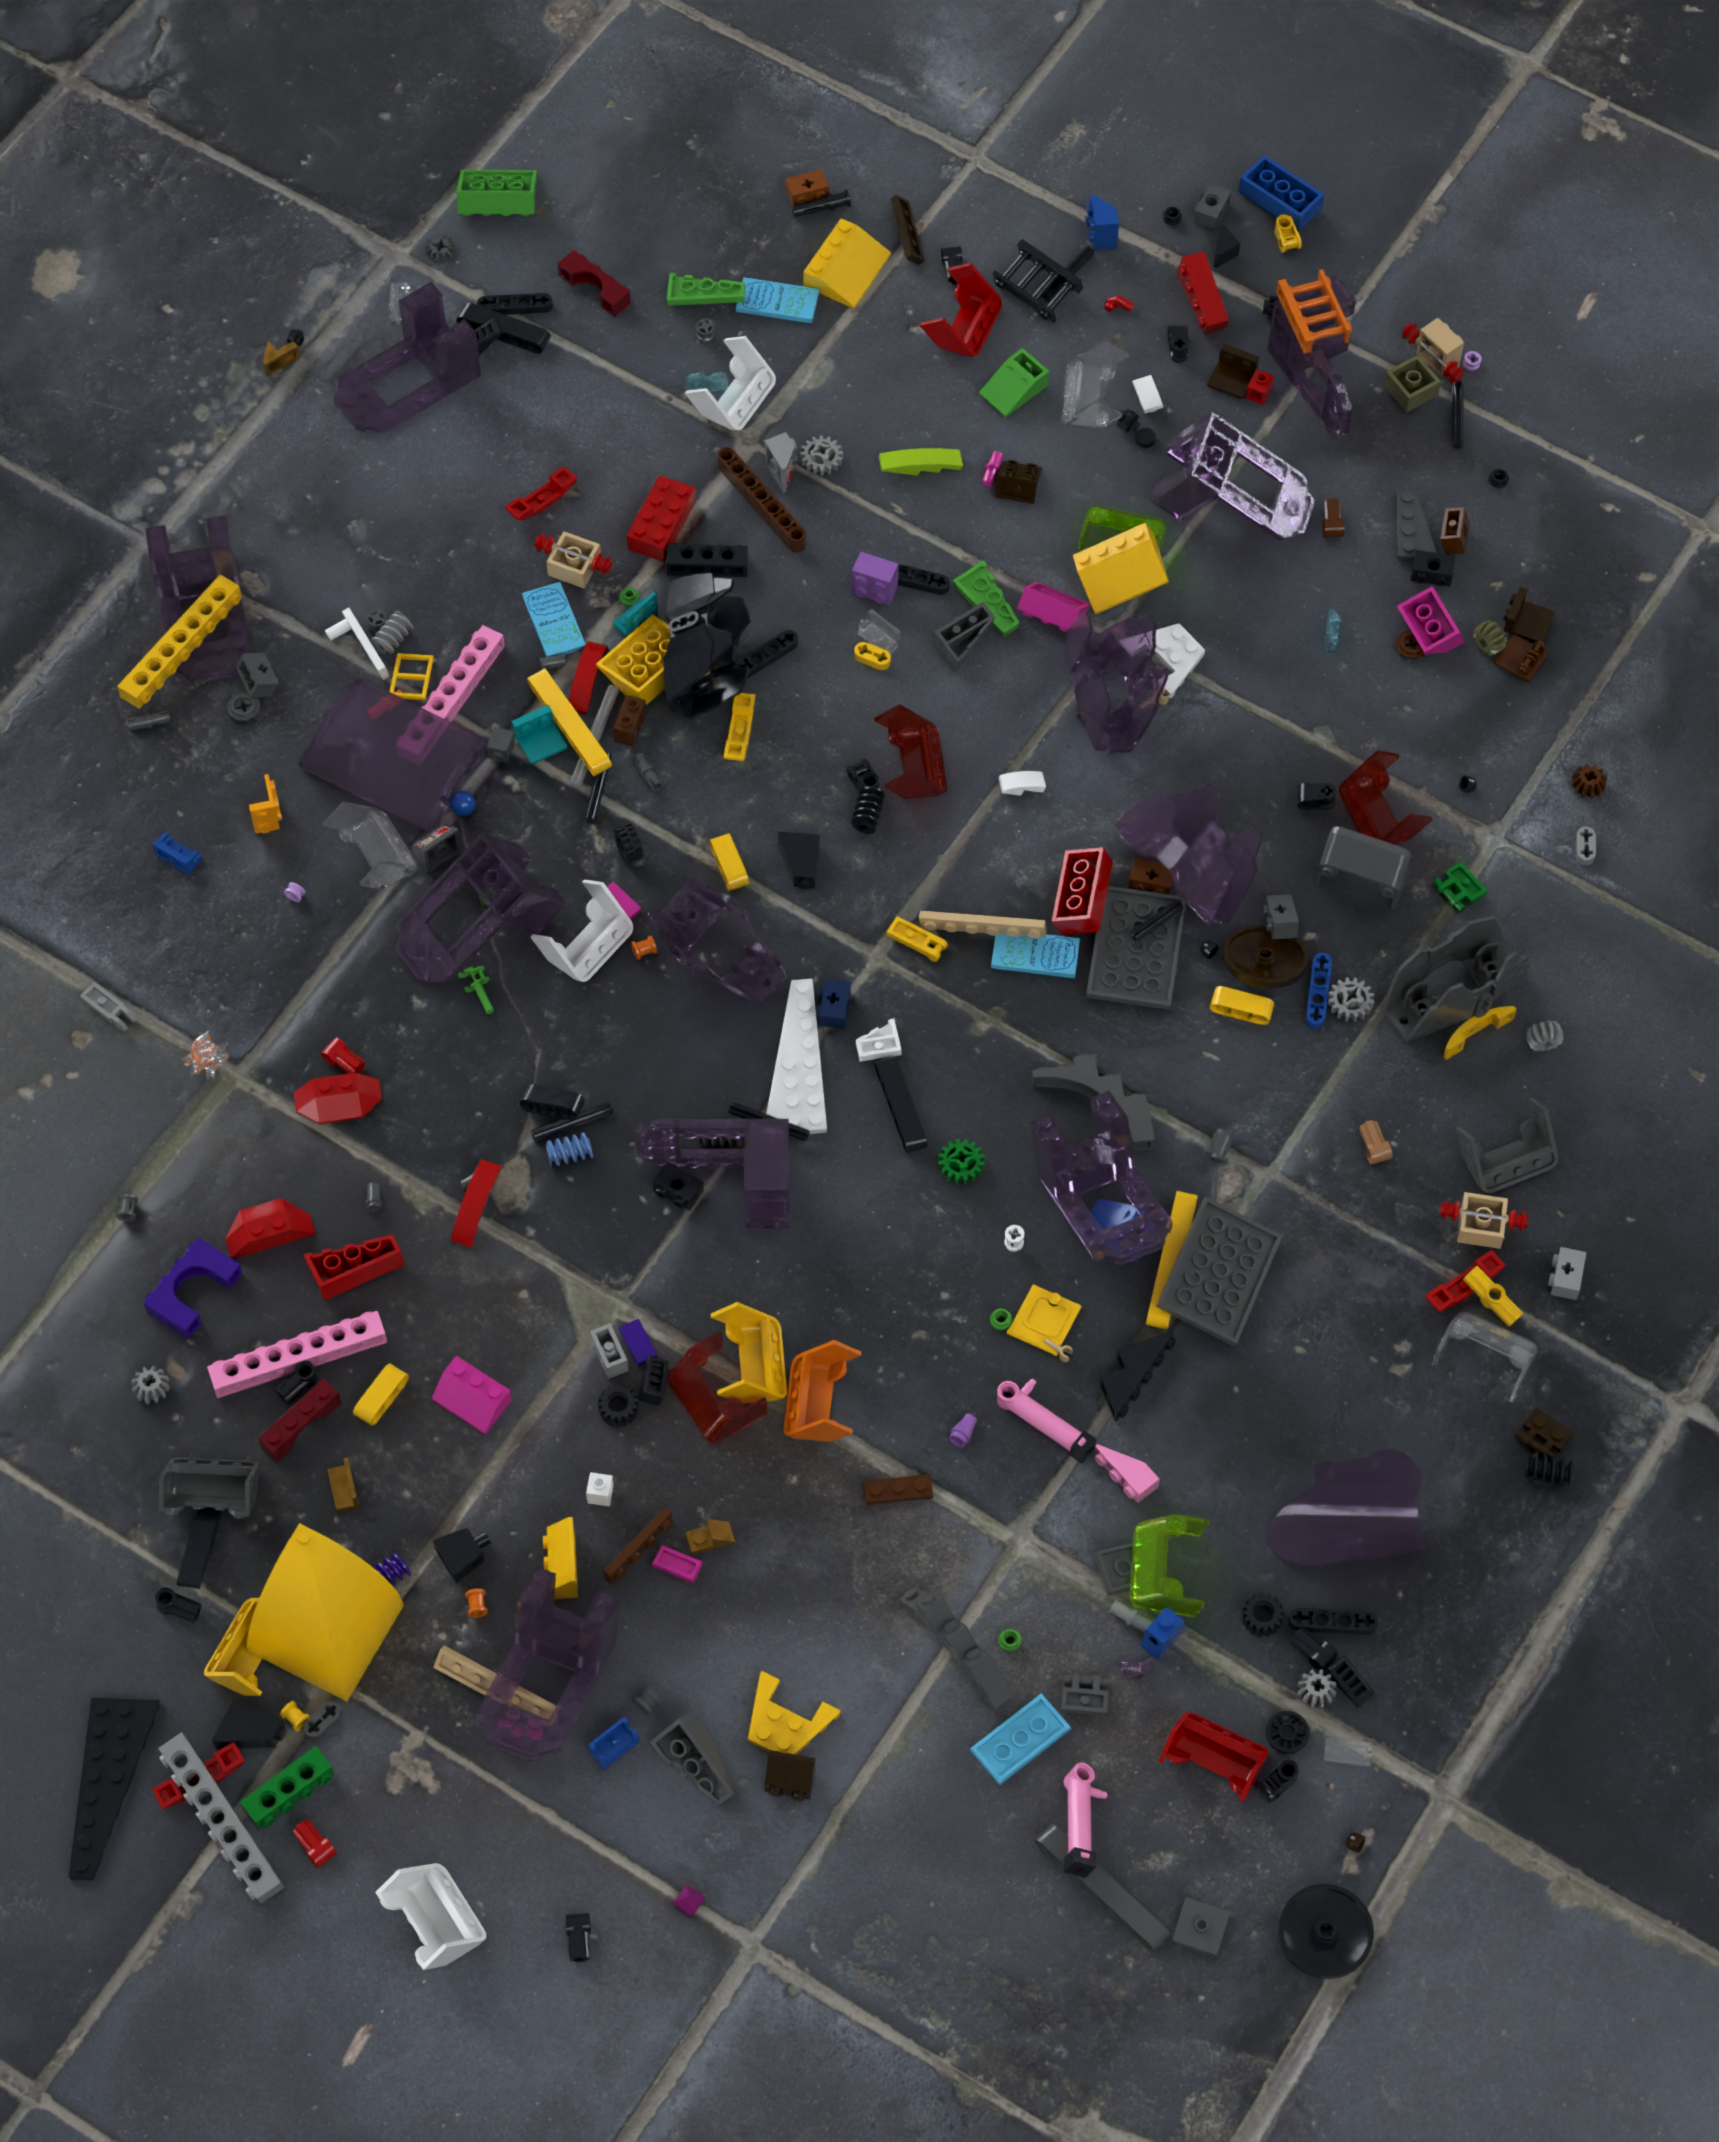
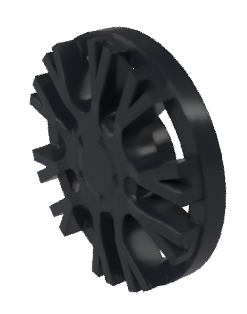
M1292 1711L1276 1713L1270 1718L1266 1727V1738L1269 1744L1282 1754H1294L1303 1749L1310 1735L1306 1720L1301 1715ZM1282 1716H1289V1722L1284 1723ZM1294 1718H1297L1298 1721L1296 1722V1724H1292ZM1274 1720H1277L1281 1724V1726H1279ZM1303 1724L1305 1730L1298 1731L1296 1727ZM1270 1727L1276 1728L1278 1732H1270ZM1297 1735L1305 1736V1739L1297 1737ZM1280 1741L1284 1742V1747L1278 1746L1277 1743ZM1293 1741H1298L1301 1745L1296 1747ZM1289 1742L1291 1745V1749H1287V1743Z

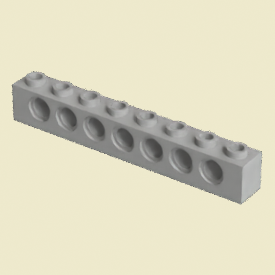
M181 1732L158 1749L162 1753L159 1759L166 1769L171 1767L173 1770L172 1779L178 1787L182 1785L186 1790V1793L183 1795L190 1806L195 1804L199 1810L195 1814L201 1823L209 1825L211 1830L208 1831V1834L215 1844L220 1842L224 1848L220 1851L227 1862L232 1861L236 1868L233 1869V1872L240 1882L244 1879L248 1885L245 1890L252 1901L257 1899L262 1904L285 1888L186 1736ZM187 1758V1764L179 1768V1760ZM200 1777V1781L196 1786H190L192 1778ZM211 1795V1802L207 1805H202L203 1798ZM219 1814H224V1820L219 1824H215V1817ZM237 1833L235 1841L227 1843L228 1835ZM243 1852H249L248 1859L244 1862H240V1854ZM255 1871H261L260 1879L252 1881V1874Z

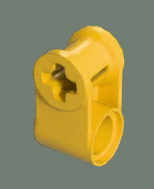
M1286 214L1280 215L1276 220L1274 234L1281 253H1285L1289 249H1301V237L1297 232L1292 217Z

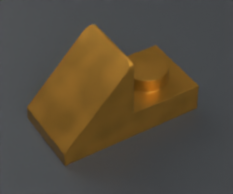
M268 341L263 359L266 376L300 359L299 349L294 341L282 346L279 350H276L272 343Z
M708 1519L707 1526L686 1532V1538L692 1555L735 1544L728 1521Z

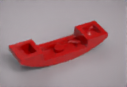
M563 466L549 476V482L524 499L519 496L506 505L505 510L517 521L531 518L558 501L576 483L577 477Z
M587 642L582 652L568 700L578 713L587 714L592 700L593 687L599 671L596 663L606 655L608 645Z
M481 1159L462 1200L451 1241L472 1248L479 1230V1221L492 1187L496 1185L502 1166Z
M1493 1250L1477 1259L1473 1266L1447 1284H1441L1425 1295V1298L1438 1313L1452 1308L1475 1293L1462 1279L1476 1266L1491 1280L1506 1267Z
M235 1742L215 1752V1757L204 1762V1765L215 1782L219 1783L245 1763V1760ZM200 1777L192 1778L190 1786H196L200 1781ZM172 1778L152 1789L163 1810L187 1801L183 1795L186 1793V1790L182 1785L178 1787Z

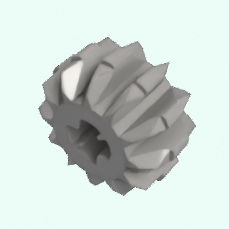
M1540 1021L1538 1024H1533V1027H1529L1526 1033L1527 1042L1533 1051H1550V1049L1561 1045L1564 1039L1563 1030L1557 1021Z
M152 1366L150 1370L143 1367V1373L136 1372V1378L131 1381L132 1386H134L132 1392L137 1395L139 1401L145 1399V1402L149 1404L154 1399V1402L158 1404V1397L165 1398V1391L170 1389L169 1384H167L169 1378L164 1375L165 1373L162 1369L156 1371L155 1366Z
M1312 1669L1309 1675L1305 1673L1302 1675L1303 1681H1298L1297 1687L1300 1690H1298L1297 1694L1300 1697H1304L1302 1700L1303 1704L1311 1702V1709L1315 1707V1704H1318L1319 1708L1322 1709L1324 1708V1703L1328 1705L1332 1703L1331 1697L1336 1696V1691L1334 1690L1336 1682L1330 1681L1331 1674L1323 1676L1322 1669L1318 1674ZM1314 1687H1319V1692L1315 1691Z

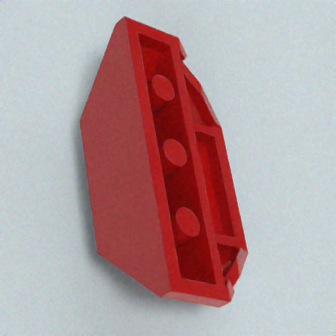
M359 1073L312 1079L294 1092L296 1113L319 1125L363 1118L377 1103L382 1101L379 1079Z
M280 1198L240 1210L225 1241L230 1258L235 1259L316 1234L310 1214Z

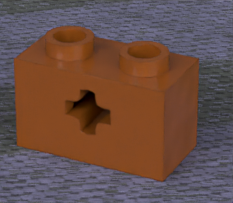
M822 169L785 179V189L791 205L826 198L829 194V185Z

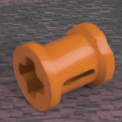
M651 935L646 940L637 943L635 941L631 942L632 950L637 960L649 953H657V947Z
M471 1589L465 1593V1597L469 1602V1617L477 1618L488 1614V1608L485 1607L484 1596L486 1595L484 1589Z

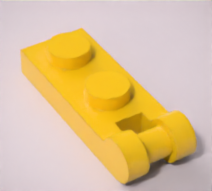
M898 916L887 930L888 937L922 953L934 962L939 960L941 951H945L948 946L944 939ZM930 943L935 945V947H929Z

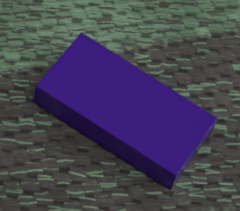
M639 1319L619 1327V1332L638 1367L646 1363L648 1355L658 1358Z

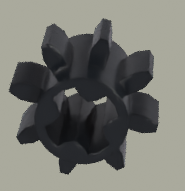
M1270 295L1269 300L1264 299L1263 314L1268 315L1267 319L1277 320V316H1282L1283 306L1278 296Z
M1129 408L1126 411L1120 410L1115 417L1118 419L1116 425L1127 433L1130 430L1136 431L1141 424L1137 420L1139 415Z

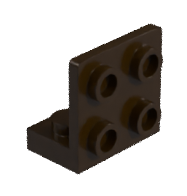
M1223 343L1220 349L1219 362L1207 382V386L1243 399L1247 392V386L1256 369L1258 370L1260 357Z
M1015 460L1003 461L998 474L995 497L1034 504L1042 467H1038V465L1033 463L1020 464Z

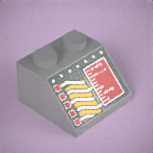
M787 432L765 440V465L782 493L788 489L795 472V461H797L795 449H797L796 443L793 438L790 439Z

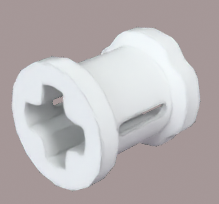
M1011 1225L1006 1229L1004 1245L1007 1250L1016 1252L1022 1249L1025 1234L1022 1227Z

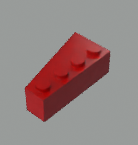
M1205 252L1182 257L1176 274L1197 317L1199 328H1202L1204 334L1226 329L1229 318Z
M393 1235L366 1240L364 1244L353 1245L352 1243L344 1245L345 1248L325 1249L322 1250V1253L304 1254L307 1267L324 1301L405 1265L402 1252Z

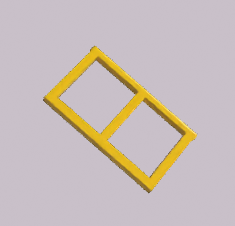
M397 653L389 698L425 700L434 656ZM401 659L429 661L426 675L398 673ZM397 679L425 680L422 694L394 692Z

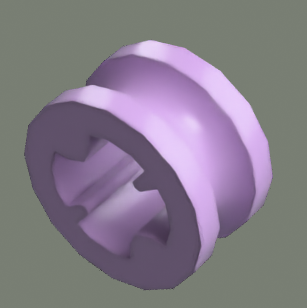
M1475 351L1467 352L1464 356L1463 366L1467 370L1478 369L1482 360L1481 355Z
M290 882L284 894L290 900L300 902L301 896L305 894V890L300 885Z

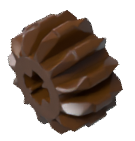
M1588 764L1584 768L1579 766L1572 775V788H1575V794L1582 793V799L1586 795L1590 799L1594 795L1599 797L1606 788L1607 775L1603 774V769L1597 770L1596 764L1593 767H1590Z

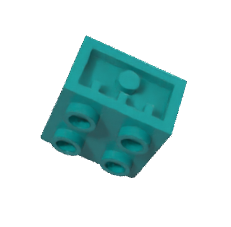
M652 592L644 600L640 598L612 622L613 627L623 636L627 637L652 614L658 617L657 594Z
M549 705L511 721L514 737L531 765L567 749V744L553 722L552 710Z

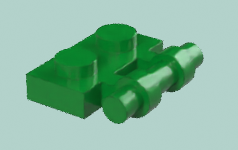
M1461 861L1445 871L1444 877L1447 879L1443 882L1439 877L1433 881L1439 894L1444 895L1449 900L1451 907L1456 908L1459 912L1464 911L1466 908L1462 903L1463 900L1472 905L1487 895L1488 891ZM1454 887L1459 893L1455 895L1450 888Z

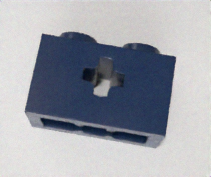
M826 979L825 986L820 987L819 999H822V1003L817 1005L816 1010L819 1026L845 1029L851 995V982Z

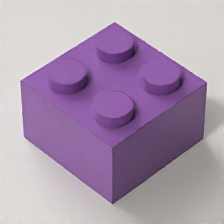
M860 552L852 569V593L861 598L865 597L874 600L879 604L890 605L898 588V563Z

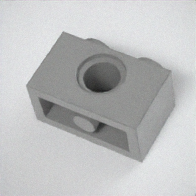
M611 1323L590 1331L591 1343L607 1378L610 1379L628 1372V1360Z

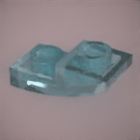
M704 371L685 376V385L687 391L707 388L709 392H716L728 389V379L725 371L714 373L707 377Z
M1334 606L1329 608L1324 636L1327 653L1335 652L1336 646L1339 643L1338 628L1341 625V618L1339 613L1336 614Z

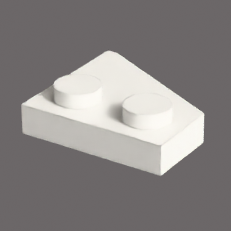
M894 1018L888 1020V1024L880 1029L876 1027L869 1034L856 1039V1048L860 1062L902 1055Z

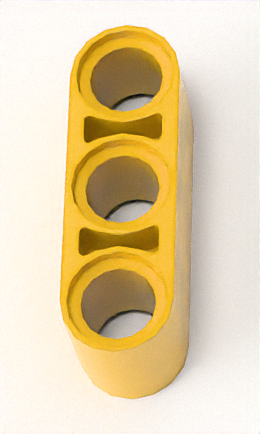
M728 833L710 839L709 844L727 889L731 891L749 885L748 875L731 835Z
M1218 986L1214 990L1210 1009L1217 1014L1259 1025H1267L1270 1022L1275 1004L1271 999Z
M391 1363L387 1364L358 1401L353 1414L369 1425L374 1426L404 1388L409 1375Z

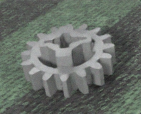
M820 435L819 439L812 437V442L806 440V446L801 447L800 460H802V466H806L807 472L812 469L813 475L817 472H820L821 476L824 475V472L830 475L832 469L837 471L838 465H842V446L837 445V440L831 442L829 436L827 439H823L822 435Z
M1346 977L1344 983L1339 979L1337 986L1332 985L1328 995V1006H1332V1013L1338 1012V1019L1344 1016L1346 1022L1349 1018L1356 1022L1357 1017L1363 1020L1365 1013L1368 1015L1371 1013V1008L1374 1005V993H1370V986L1364 987L1365 981L1357 983V978L1350 981Z

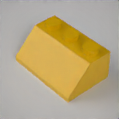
M567 1517L548 1526L547 1535L543 1536V1549H548V1557H544V1570H549V1578H545V1592H550L551 1599L578 1598L575 1530L573 1517Z

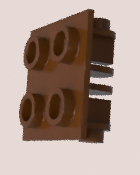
M1513 634L1506 647L1503 648L1494 661V664L1529 682L1549 652L1545 651V643L1539 640L1532 644Z

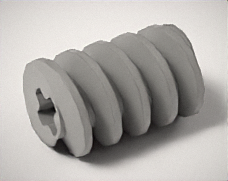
M394 611V614L389 617L384 626H381L380 630L376 632L375 637L371 638L370 643L381 654H386V652L393 654V647H399L398 642L404 641L403 636H408L407 630L412 631L413 625L404 614Z

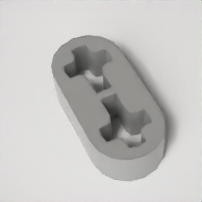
M1585 826L1577 831L1575 841L1576 860L1581 865L1586 866L1592 864L1596 856V834L1592 828ZM1584 834L1587 835L1588 842H1584ZM1584 850H1587L1588 858L1583 854Z

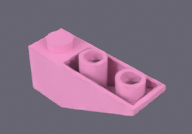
M1099 1444L1095 1446L1094 1458L1096 1462L1109 1471V1475L1114 1482H1119L1123 1486L1125 1494L1130 1499L1133 1498L1139 1503L1158 1488L1160 1479L1145 1462Z

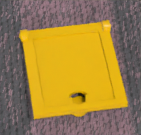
M1033 1284L1015 1319L1007 1330V1335L1057 1356L1059 1353L1046 1345L1044 1340L1047 1338L1061 1346L1082 1306L1061 1297L1058 1293H1052Z

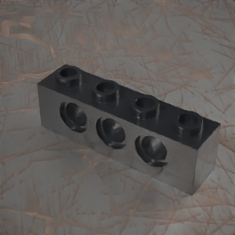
M699 543L667 544V575L690 576L712 573L714 576L747 577L748 546L702 545Z

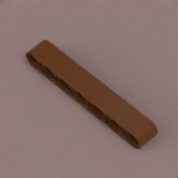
M721 448L718 451V468L792 552L803 551L806 547V532L804 528L732 448Z

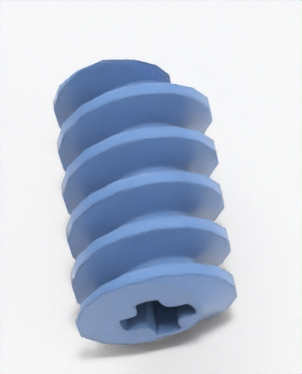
M584 1132L581 1133L580 1140L576 1135H572V1142H570L567 1136L564 1137L563 1144L558 1138L555 1139L554 1146L550 1140L547 1141L546 1150L551 1168L552 1161L557 1166H560L561 1159L566 1164H569V1157L574 1162H577L578 1155H580L582 1160H585L587 1153L593 1158L590 1140Z

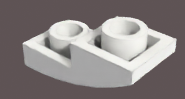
M1151 375L1132 381L1144 413L1155 412L1163 408L1161 398Z
M1019 771L999 776L1001 790L1004 794L1021 796L1024 790L1043 793L1046 788L1043 773L1039 771Z

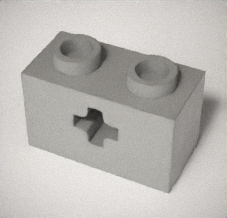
M1560 1247L1559 1253L1553 1255L1551 1267H1555L1554 1274L1550 1273L1548 1286L1552 1287L1550 1295L1577 1300L1586 1252Z

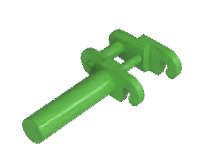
M478 966L474 969L469 967L464 969L463 974L459 972L457 974L459 978L472 976L474 983L470 984V988L468 986L464 988L465 992L469 993L475 990L486 1014L493 1013L494 1009L482 986L490 980L483 973L485 968L483 966ZM479 974L481 978L476 980L475 975Z

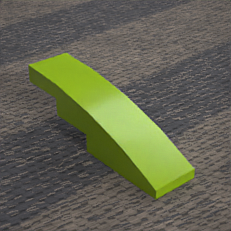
M919 448L879 454L882 472L918 476L921 471L939 473L942 468L961 470L963 467L961 453L957 449Z

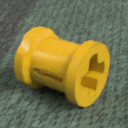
M291 1701L284 1706L279 1714L282 1719H287L293 1725V1729L296 1732L303 1729L304 1723L310 1717L309 1714H304L297 1708L295 1701Z

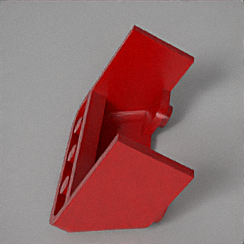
M967 263L950 267L947 270L958 283L955 289V298L961 305L952 326L944 318L922 322L919 326L939 348L967 357H973L980 353L1002 308V301L974 265Z
M1185 1712L1172 1728L1158 1762L1163 1763L1168 1757L1175 1764L1185 1763L1190 1760L1229 1779V1785L1232 1787L1231 1790L1241 1795L1239 1801L1243 1803L1250 1793L1269 1751L1262 1745L1198 1714Z

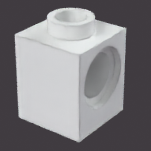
M590 1472L586 1491L588 1504L610 1507L614 1487L612 1475Z

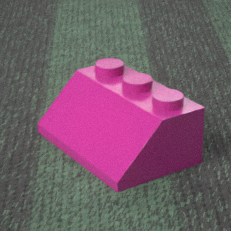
M1036 581L1025 586L1017 609L1021 610L1025 616L1038 617L1042 623L1047 625L1055 624L1059 626V630L1070 633V631L1078 629L1091 604Z
M1433 586L1397 606L1425 654L1447 653L1465 643L1459 629Z
M458 1356L453 1359L443 1372L431 1398L432 1401L485 1435L512 1402L511 1392L508 1388Z

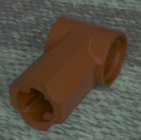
M1330 498L1324 501L1323 537H1344L1345 522L1342 519L1341 501H1338L1337 498Z

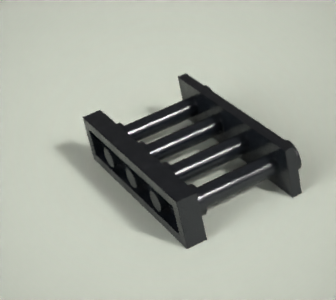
M1021 239L1017 244L1019 256L1003 275L997 271L993 272L994 283L1000 289L1005 288L1037 310L1043 319H1049L1055 323L1057 319L1053 310L1069 291L1074 290L1079 294L1083 290L1082 280ZM1025 260L1032 261L1034 266L1018 285L1009 280ZM1040 270H1045L1049 276L1031 296L1024 291ZM1061 281L1064 286L1047 306L1041 303L1039 299L1053 282Z

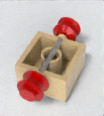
M1437 318L1422 329L1416 330V323L1407 324L1403 328L1402 338H1408L1409 345L1418 344L1416 354L1441 378L1449 376L1450 383L1461 380L1464 375V368L1459 366L1464 342L1446 323Z
M564 531L557 544L553 536L546 538L545 533L536 537L534 543L536 551L540 552L543 549L545 555L551 553L546 562L548 576L585 589L593 572L596 573L598 570H601V575L604 576L611 571L613 562L610 556L606 559L602 558L600 544Z
M1464 1192L1461 1208L1457 1200L1454 1204H1449L1446 1199L1445 1203H1441L1439 1216H1443V1221L1446 1217H1451L1452 1221L1455 1222L1458 1216L1460 1217L1457 1236L1458 1243L1498 1249L1501 1248L1504 1239L1505 1224L1508 1223L1511 1231L1514 1227H1519L1520 1232H1522L1523 1228L1527 1229L1529 1216L1525 1215V1211L1522 1214H1516L1515 1209L1509 1215H1506L1508 1198Z

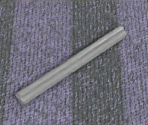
M612 684L607 688L590 730L598 743L619 693V688ZM579 758L570 780V785L575 788L581 787L588 770L581 758Z

